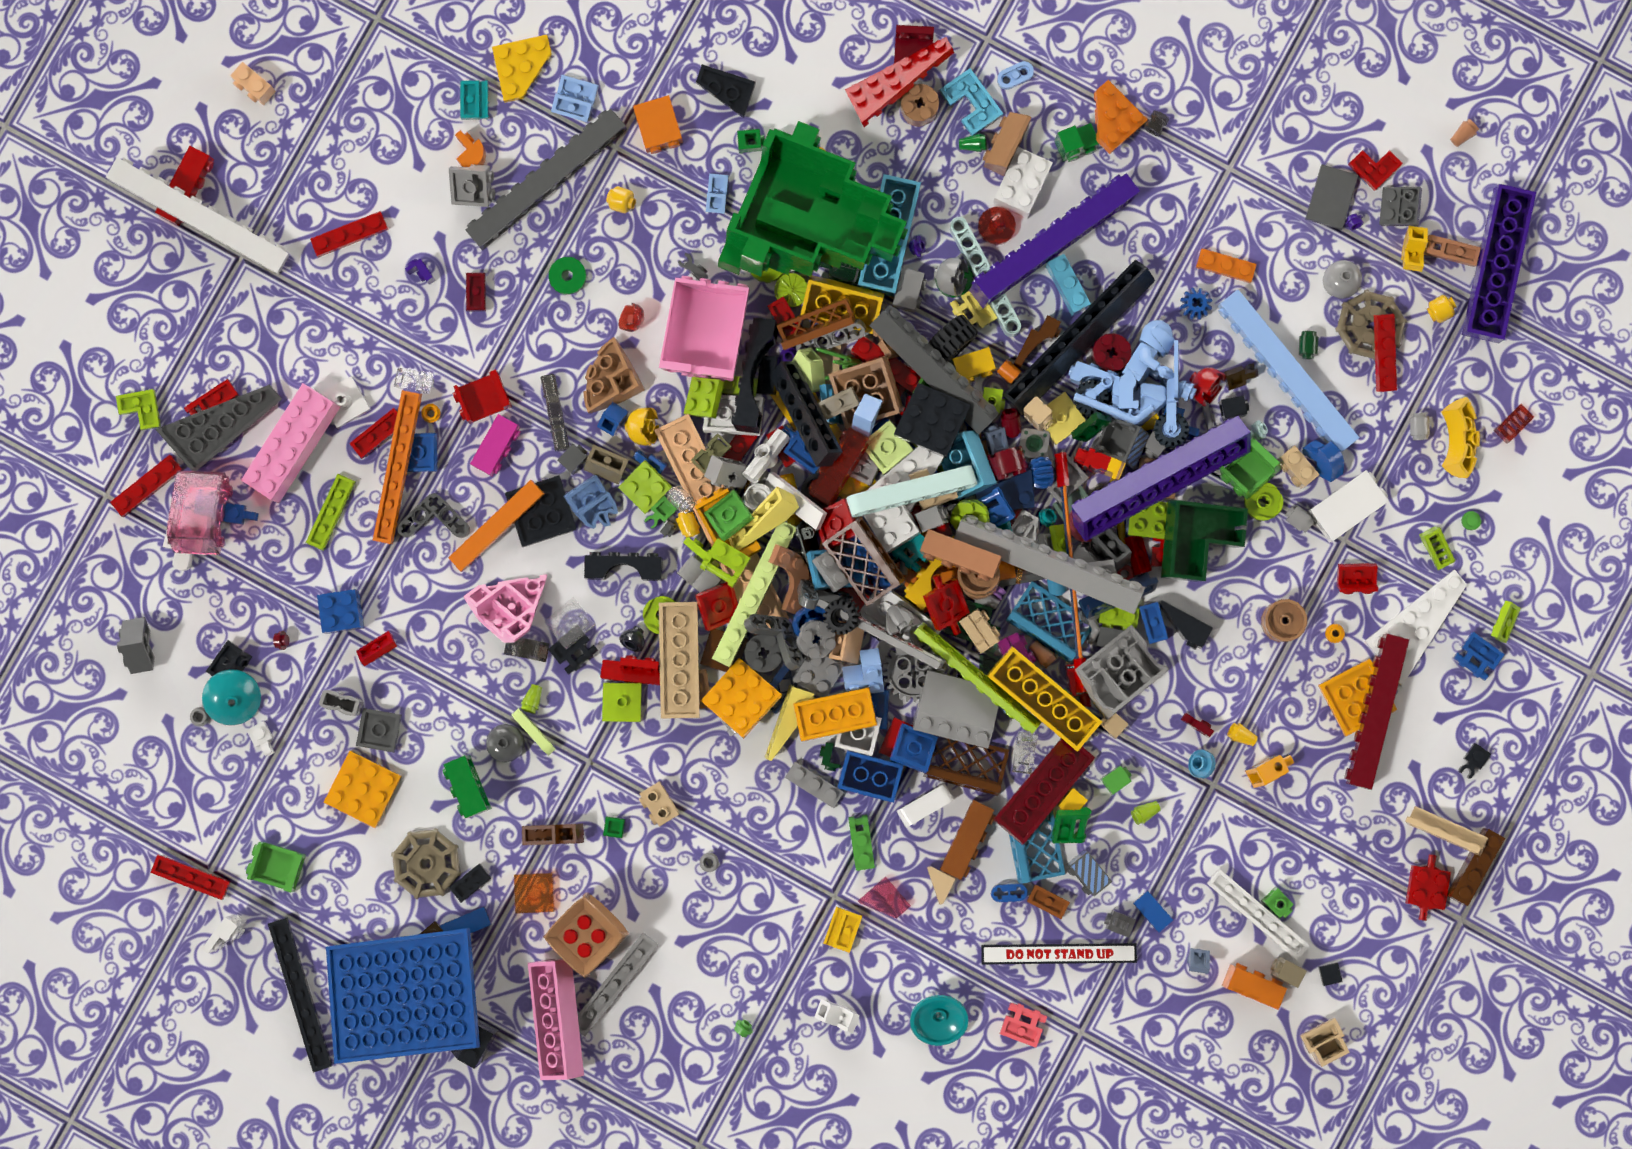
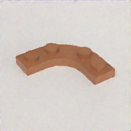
M775 544L769 562L786 570L790 583L781 609L796 614L802 608L799 604L797 588L801 579L809 580L808 567L798 553Z

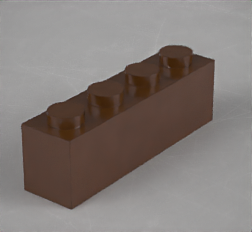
M1482 828L1480 832L1481 835L1488 838L1481 856L1469 852L1448 890L1447 896L1465 906H1469L1506 839L1488 828Z

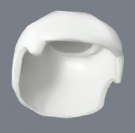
M755 483L749 486L744 493V502L747 508L754 512L772 492L771 489L762 483Z

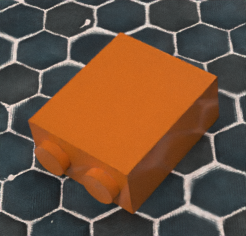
M669 95L633 106L647 153L656 154L661 152L663 148L669 147L672 149L683 143Z

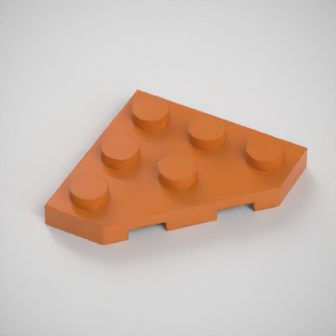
M1109 80L1094 92V100H1096L1095 124H1097L1096 141L1111 154L1141 128L1148 119Z

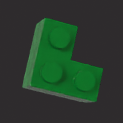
M1091 123L1076 128L1074 125L1059 131L1054 141L1063 162L1067 160L1068 162L1075 161L1079 158V155L1084 153L1090 155L1096 152V149L1099 147V143L1096 141V133Z

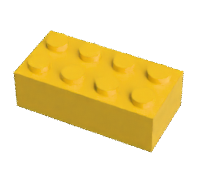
M812 275L808 280L800 315L847 297L856 319L862 320L866 324L865 332L873 334V329L869 325L880 315L885 293ZM845 304L836 307V313L840 315L848 313ZM821 312L817 319L824 322L828 321L831 314ZM854 326V330L857 329L858 331H860L861 328L858 329L856 326Z

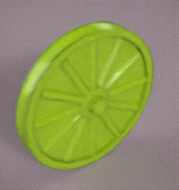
M795 273L782 275L774 287L776 299L778 300L784 296L789 307L801 305L804 301L807 282L802 276Z

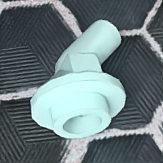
M1259 420L1253 423L1250 430L1251 438L1254 436L1258 440L1266 438L1268 429L1265 423H1261Z

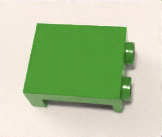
M1253 437L1251 439L1250 453L1233 461L1226 467L1221 466L1220 478L1226 484L1230 483L1238 496H1244L1248 500L1281 470V465Z
M263 841L255 844L252 850V855L254 856L252 863H249L246 869L247 879L272 885L290 893L295 892L306 854Z

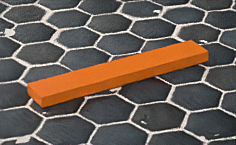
M530 480L448 558L460 572H463L545 495L533 480Z

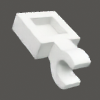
M265 721L246 730L254 746H261L265 756L275 753L269 743L274 738Z

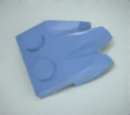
M597 475L591 476L564 495L575 515L586 526L593 529L596 527V521H599L604 527L610 526L608 513H618L614 499L605 490Z

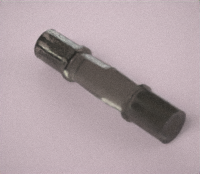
M555 374L544 375L540 379L544 394L543 398L546 400L555 452L565 451L570 446L567 428L564 425Z

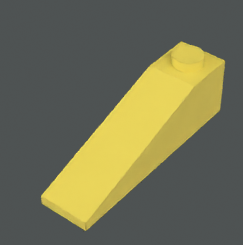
M776 487L752 513L754 519L729 538L731 546L739 551L788 520L799 508L795 496Z
M789 685L765 754L767 760H773L798 726L793 703L815 699L814 693Z

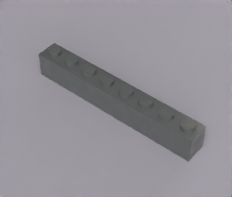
M889 305L869 325L932 389L971 405L965 422L978 435L998 416L999 413L996 411V408L988 403L982 394L975 390L969 384V381L964 376H961L955 370V367L947 362L941 353L934 349L928 343V340L923 335H920L914 329V326L901 316L896 308Z

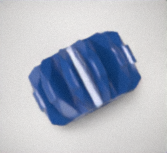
M1191 288V293L1185 291V297L1180 299L1184 303L1180 306V309H1186L1183 313L1184 316L1188 313L1191 314L1190 320H1193L1195 315L1198 320H1201L1202 315L1205 317L1208 315L1206 310L1212 309V306L1208 305L1212 302V299H1206L1209 295L1208 292H1205L1204 295L1201 294L1202 288H1199L1197 293L1195 288ZM1199 301L1200 304L1194 307L1192 305L1194 302Z
M1042 456L1031 459L1030 470L1032 469L1034 488L1044 489L1051 487L1054 481V474L1049 457Z

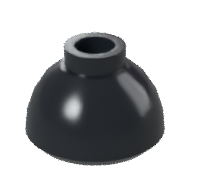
M634 626L633 629H628L619 636L620 643L628 650L640 652L645 644L644 631L640 627Z

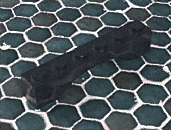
M753 317V323L749 325L748 334L750 338L749 342H746L745 353L747 354L746 359L742 361L743 375L738 381L740 391L739 395L735 397V406L737 407L736 412L732 414L731 423L736 431L759 434L762 414L754 398V378L761 360L776 345L778 335L776 320Z

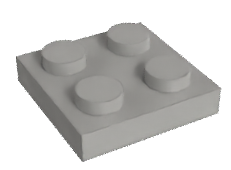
M805 656L803 664L798 668L792 681L819 697H826L836 683L844 666L827 656L820 659H812Z

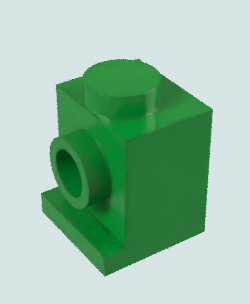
M760 129L737 131L739 154L762 151L761 146H763L765 139L764 135H760ZM749 140H754L755 144L749 145L748 142Z

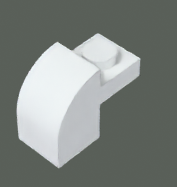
M821 999L815 1014V1018L820 1021L837 1026L852 1034L860 1016L849 1008Z

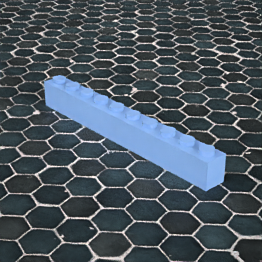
M1236 290L1218 305L1220 315L1231 322L1232 330L1236 334L1240 333L1244 338L1242 341L1246 347L1253 349L1256 353V359L1261 364L1264 363L1268 368V374L1280 382L1279 387L1284 393H1289L1292 397V403L1297 408L1300 407L1302 409L1304 418L1309 423L1312 422L1315 425V431L1320 437H1324L1328 442L1334 443L1341 452L1360 438L1239 290Z

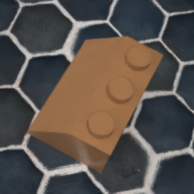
M1009 112L1007 117L1003 116L999 127H1002L1000 133H995L991 141L994 145L991 151L987 149L983 157L985 168L1005 176L1014 154L1029 127L1030 116Z

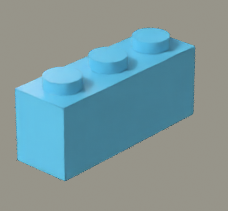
M1065 254L1047 262L1046 268L1071 316L1086 310L1091 303Z

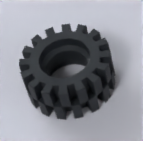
M836 599L825 608L826 612L823 613V617H826V619L823 621L828 623L826 627L827 629L831 628L832 633L837 632V635L847 634L860 623L861 619L859 617L861 612L858 613L859 607H855L856 603L854 601L850 602L851 599ZM843 609L848 613L849 618L846 623H840L836 619L837 610Z

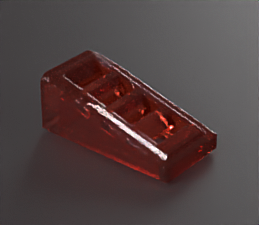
M1519 404L1493 431L1507 444L1517 436L1534 416L1522 404ZM1519 411L1527 417L1526 420L1518 414ZM1514 416H1516L1522 422L1521 425H1519L1517 421L1513 418ZM1509 421L1517 427L1516 430L1508 423ZM1506 426L1512 433L1509 434L1503 427Z

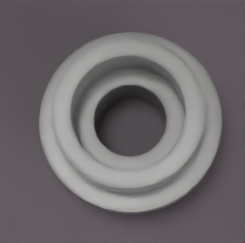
M202 707L193 709L190 714V720L195 726H204L210 719ZM200 713L203 714V719L201 721L197 718L198 714Z
M706 853L700 858V867L704 871L713 872L718 868L719 859L715 854ZM707 859L713 860L712 866L706 865Z

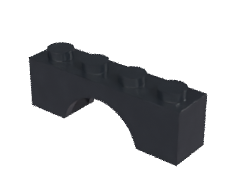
M589 552V555H585L584 579L605 580L607 574L613 568L620 565H628L639 572L643 581H662L663 558L658 557V553H647V556H639V553H628V556H620L619 552H609V556H601V552Z

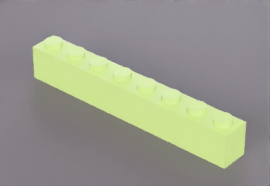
M783 522L775 528L712 657L713 660L731 667L748 632L745 629L744 620L752 614H757L779 569V566L769 562L775 544L788 549L796 534L795 526Z

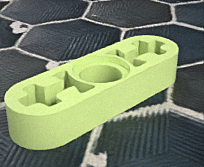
M518 708L511 714L548 756L556 750L521 709Z

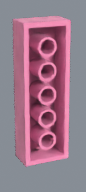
M302 383L241 481L268 499L280 503L341 406Z
M563 959L528 963L540 1080H568L584 1076L573 969Z

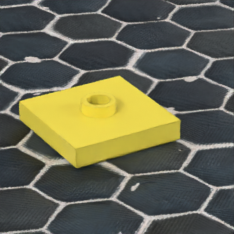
M1066 392L1047 404L1052 410L1053 424L1046 431L1050 433V438L1055 445L1070 436L1071 432L1078 425L1086 421Z

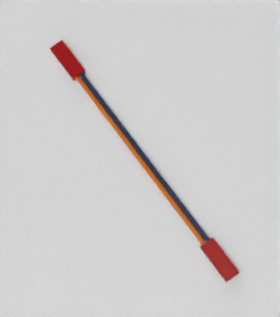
M1066 452L1054 454L1057 488L1061 490L1066 553L1069 557L1073 558L1067 486H1069ZM1070 589L1076 659H1073L1075 671L1076 668L1086 661V658L1082 656L1077 593L1075 590ZM1075 671L1076 693L1087 692Z

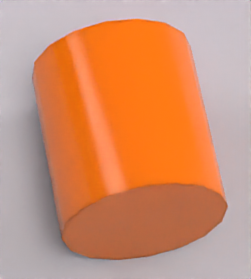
M1008 359L997 370V373L1010 384L1022 372Z

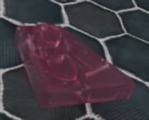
M886 876L858 900L860 904L896 919L911 906Z

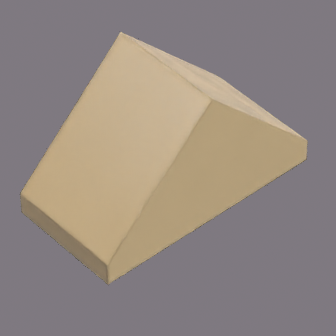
M928 866L927 869L938 902L941 905L944 903L955 878L932 866Z

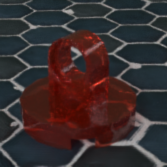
M989 208L979 218L978 231L985 242L997 246L1011 240L1015 233V218L1005 208Z

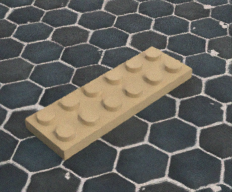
M659 603L661 719L700 718L698 603Z

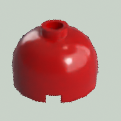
M1210 367L1201 369L1198 373L1194 372L1189 379L1191 383L1195 384L1194 388L1197 389L1193 399L1206 407V402L1212 403L1221 391L1222 386H1220L1221 380L1225 382L1226 375Z

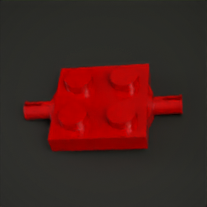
M935 574L932 578L936 587L923 595L935 630L938 631L951 626L953 635H958L961 633L958 622L962 617L970 613L957 579L952 578L943 583L940 574Z
M1429 854L1427 866L1411 865L1405 903L1420 908L1419 920L1427 921L1428 909L1445 910L1451 872L1435 867L1436 855Z

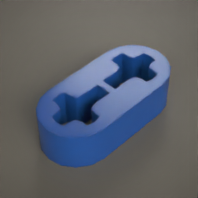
M1018 883L999 884L991 889L990 894L996 902L1023 901L1027 897L1028 891L1024 885ZM1017 887H1020L1021 890H1024V894L1017 898L1015 894L1010 895V891H1016ZM997 888H1001L1003 892L1008 891V895H1002L1001 899H998L994 892H997Z

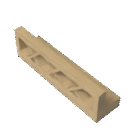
M1416 806L1410 817L1407 816L1405 820L1412 827L1481 856L1488 841V838Z

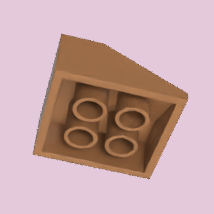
M887 355L828 374L834 394L853 386L860 402L864 394L883 400L876 420L901 413L904 410ZM858 406L841 413L846 429L852 428L854 413Z

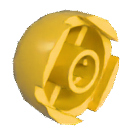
M639 408L629 415L625 422V431L634 443L643 446L655 444L658 437L654 430L659 428V425L655 426V419H658L656 410L654 408Z

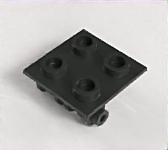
M802 520L796 526V536L800 539L802 545L801 552L808 563L806 553L819 550V544L815 535L818 530H815Z

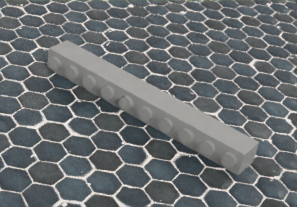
M973 515L963 516L954 537L956 540L997 554L1006 563L1132 614L1135 613L1145 589L1139 582L1123 579L1121 575L1108 573L1099 566L1093 567L1082 559L1069 557L1065 552H1056L1045 544L1039 545L1032 542L1030 538L1019 537L1010 530L999 529L993 523L981 522Z

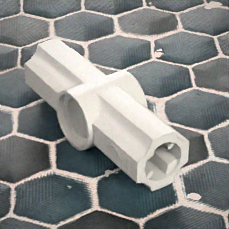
M777 429L766 444H761L755 449V458L742 473L743 476L755 484L766 469L772 468L777 464V455L790 440V437L782 430Z

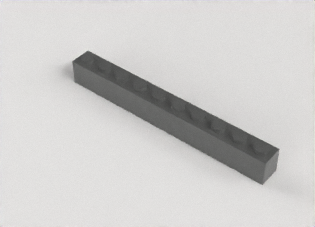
M612 109L601 112L598 115L599 119L594 123H588L583 128L584 131L581 134L571 137L569 144L558 148L551 159H545L540 164L539 169L529 172L521 184L516 183L511 188L509 194L499 197L496 201L497 204L492 208H486L479 219H474L467 225L466 232L482 251L627 130L626 125Z

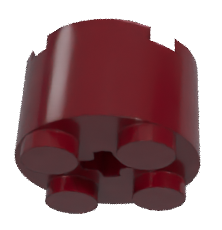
M1115 333L1105 334L1100 337L1091 351L1093 364L1098 365L1100 370L1105 372L1108 370L1116 373L1122 371L1131 358L1130 343L1123 336ZM1110 350L1113 351L1114 354L1112 358H1110L1109 353H1107L1110 352Z
M1021 445L991 455L992 458H990V455L987 456L996 481L1008 478L1009 473H1013V476L1027 472L1026 468H1028Z

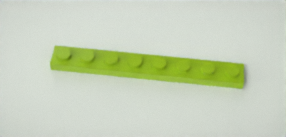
M924 622L915 630L914 634L920 642L926 643L931 647L933 653L944 658L951 668L958 670L965 680L971 681L979 692L985 693L990 697L991 701L996 706L1004 709L1010 718L1017 720L1024 730L1030 731L1032 734L1042 723L1039 719Z

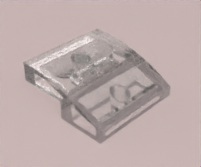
M574 597L544 621L565 649L569 648L596 625Z

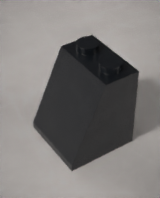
M478 1018L480 1047L451 1051L457 1060L473 1069L482 1063L499 1031L498 1028Z

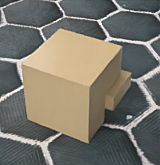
M1332 1018L1300 1035L1308 1053L1312 1054L1315 1062L1321 1067L1350 1053L1342 1038L1344 1034L1336 1018Z

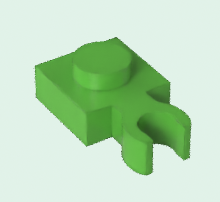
M663 496L651 508L654 514L648 516L644 522L647 523L648 520L653 519L654 525L650 528L654 529L660 519L665 523L678 509Z

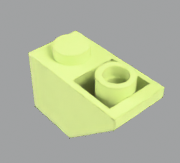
M811 347L798 350L792 361L797 362L812 393L820 391L819 385L825 384L823 360Z

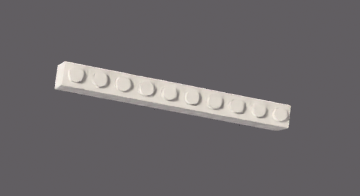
M118 157L116 158L106 175L109 181L279 275L289 257V253L286 252L287 248L278 243L276 246L269 243L271 239L262 234L259 236L253 234V229L244 224L242 227L235 224L237 220L228 215L225 217L219 215L218 209L210 205L208 208L203 206L200 199L194 196L191 198L185 196V191L177 186L174 189L167 185L168 182L161 177L153 178L150 176L151 172L145 168H135L132 166L134 163L125 157L122 160Z

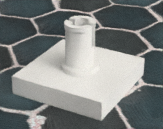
M352 376L321 393L341 406L333 418V422L338 429L371 410Z

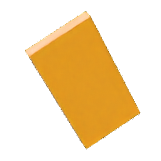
M869 687L793 703L801 742L877 726Z

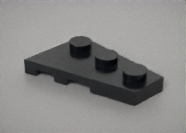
M702 64L696 84L744 118L756 81Z

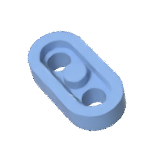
M1022 61L1002 70L997 78L999 87L1009 90L1029 81L1033 76V66L1029 62ZM1025 70L1027 74L1022 75L1020 71ZM1009 78L1010 82L1005 83L1003 79Z

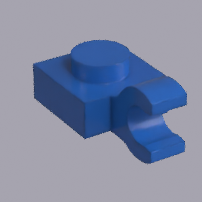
M641 450L636 451L632 457L640 464L646 460L660 475L667 466L653 454L648 458Z
M226 503L223 522L244 525V519L258 521L259 513L246 511L245 505Z

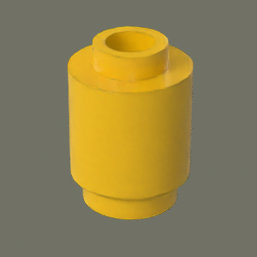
M687 509L678 513L676 522L682 535H685L686 538H691L700 534V526L693 511L689 513Z

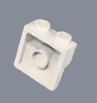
M238 914L225 917L202 949L207 953L216 952L218 949L222 950L228 941H234L245 932L243 928L247 920Z

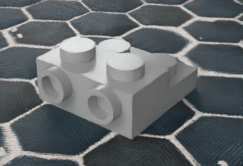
M472 164L470 167L450 166L451 205L489 207L492 200L495 199V189H491V183L494 181V172L490 171V166Z

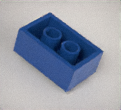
M847 751L838 788L894 803L903 765Z

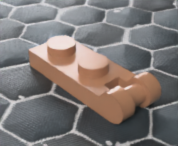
M1428 235V244L1424 255L1475 267L1481 247L1435 235ZM1435 244L1441 245L1440 250L1434 249Z

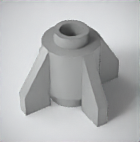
M894 604L887 609L886 630L889 635L895 634L902 638L905 632L922 623L918 616L905 609L903 605Z

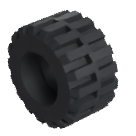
M962 314L952 319L931 338L929 344L934 349H937L942 357L949 362L976 338L978 331Z

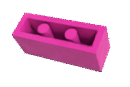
M498 414L470 464L493 477L494 473L498 474L502 467L500 462L503 457L506 458L509 455L512 441H516L521 433L519 431L520 426Z

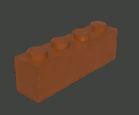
M972 800L940 867L941 871L960 880L962 877H967L971 869L968 865L971 859L975 860L979 852L976 848L979 842L983 843L988 833L985 829L988 824L992 825L993 818L996 816L993 814L994 809Z

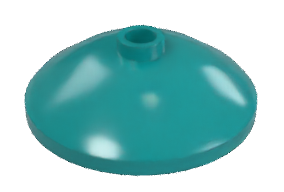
M232 669L216 673L207 681L202 692V704L206 713L214 721L223 725H239L247 722L256 714L261 703V691L257 682L249 674L240 670ZM233 699L235 703L229 704L228 701Z
M945 995L930 996L921 1000L913 1008L910 1015V1026L914 1035L922 1042L935 1046L948 1045L957 1041L967 1030L969 1021L967 1010L963 1004L957 999Z

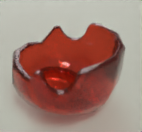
M632 303V306L626 305L619 318V328L627 332L637 331L644 322V310L635 303Z

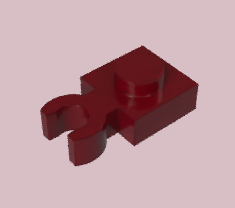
M1184 713L1181 718L1183 722L1207 738L1212 736L1214 732L1211 729L1212 725L1202 719L1200 722L1187 713Z

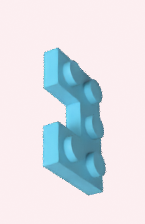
M971 68L939 89V92L949 106H952L964 96L973 105L975 111L961 120L971 136L976 135L1003 116V112Z

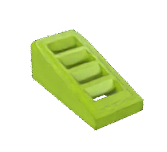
M1434 526L1419 534L1437 570L1455 562L1440 527ZM1439 541L1440 544L1434 547L1432 546V544ZM1442 548H1443V550H1444V551H1442V552H1440V553H1438V554L1435 553L1436 551H1438V550H1440V549H1442ZM1447 555L1448 558L1439 561V558Z

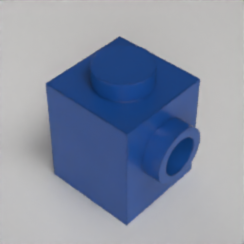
M612 402L603 412L597 427L614 436L623 425L629 411Z

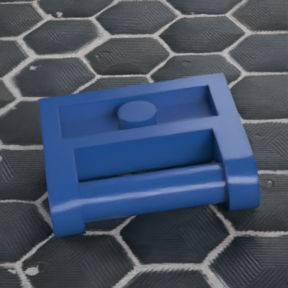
M999 487L978 499L984 505L994 499L998 501V504L988 508L990 523L995 524L996 527L1016 516Z

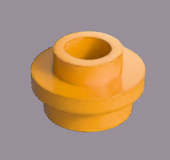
M427 404L421 411L422 418L428 423L436 422L441 415L439 407L435 404ZM433 410L434 416L429 417L428 412Z
M1338 624L1329 625L1325 630V637L1331 643H1339L1345 636L1343 627ZM1333 630L1338 631L1337 637L1332 635Z

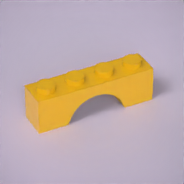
M934 559V561L928 560L931 563L928 568L925 569L923 567L916 575L919 579L915 584L911 582L904 590L907 593L904 597L921 611L926 607L923 595L932 591L931 577L938 568L943 566L941 565L942 561Z

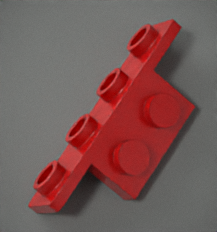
M626 655L625 658L620 657V661L603 660L600 677L606 680L660 686V665L654 658L647 657L644 660H640L636 656Z

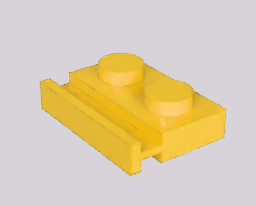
M836 907L823 944L850 953L862 915Z

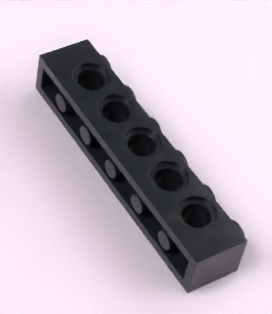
M781 361L770 377L816 467H830L843 451L797 362Z

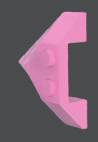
M547 574L540 575V578L528 579L527 577L498 582V585L486 586V584L478 585L467 593L464 599L477 619L504 643L516 642L530 631Z

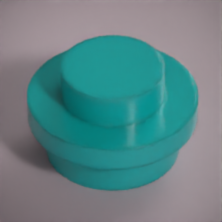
M1050 508L1042 509L1039 512V520L1046 527L1053 526L1057 520V515Z

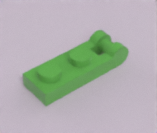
M867 814L859 818H854V816L848 817L856 871L875 868ZM863 825L864 830L856 831L855 826Z

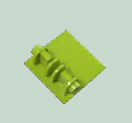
M1158 502L1130 517L1128 535L1164 539L1167 502Z

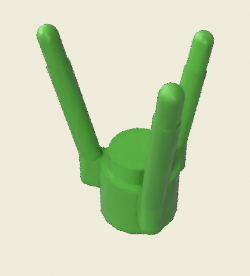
M819 347L816 348V351L844 359L833 360L834 364L842 365L843 369L862 363L860 358H853L851 355H844Z

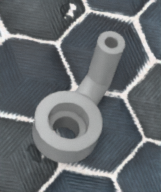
M1081 609L1079 612L1080 620L1090 625L1092 629L1087 638V643L1092 645L1100 632L1097 623L1100 614L1087 619Z

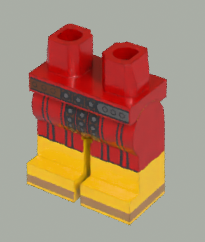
M1078 448L1073 460L1075 463L1083 465L1081 468L1083 471L1088 469L1092 473H1101L1111 477L1109 483L1120 479L1126 464L1105 454L1095 453L1093 448H1090L1089 451Z

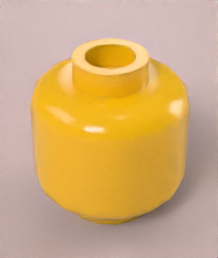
M616 186L608 192L606 202L611 210L626 214L635 207L636 199L634 198L633 191Z
M1440 295L1428 303L1429 308H1427V311L1433 322L1443 323L1455 316L1454 308L1457 306L1452 297L1448 299L1445 295Z

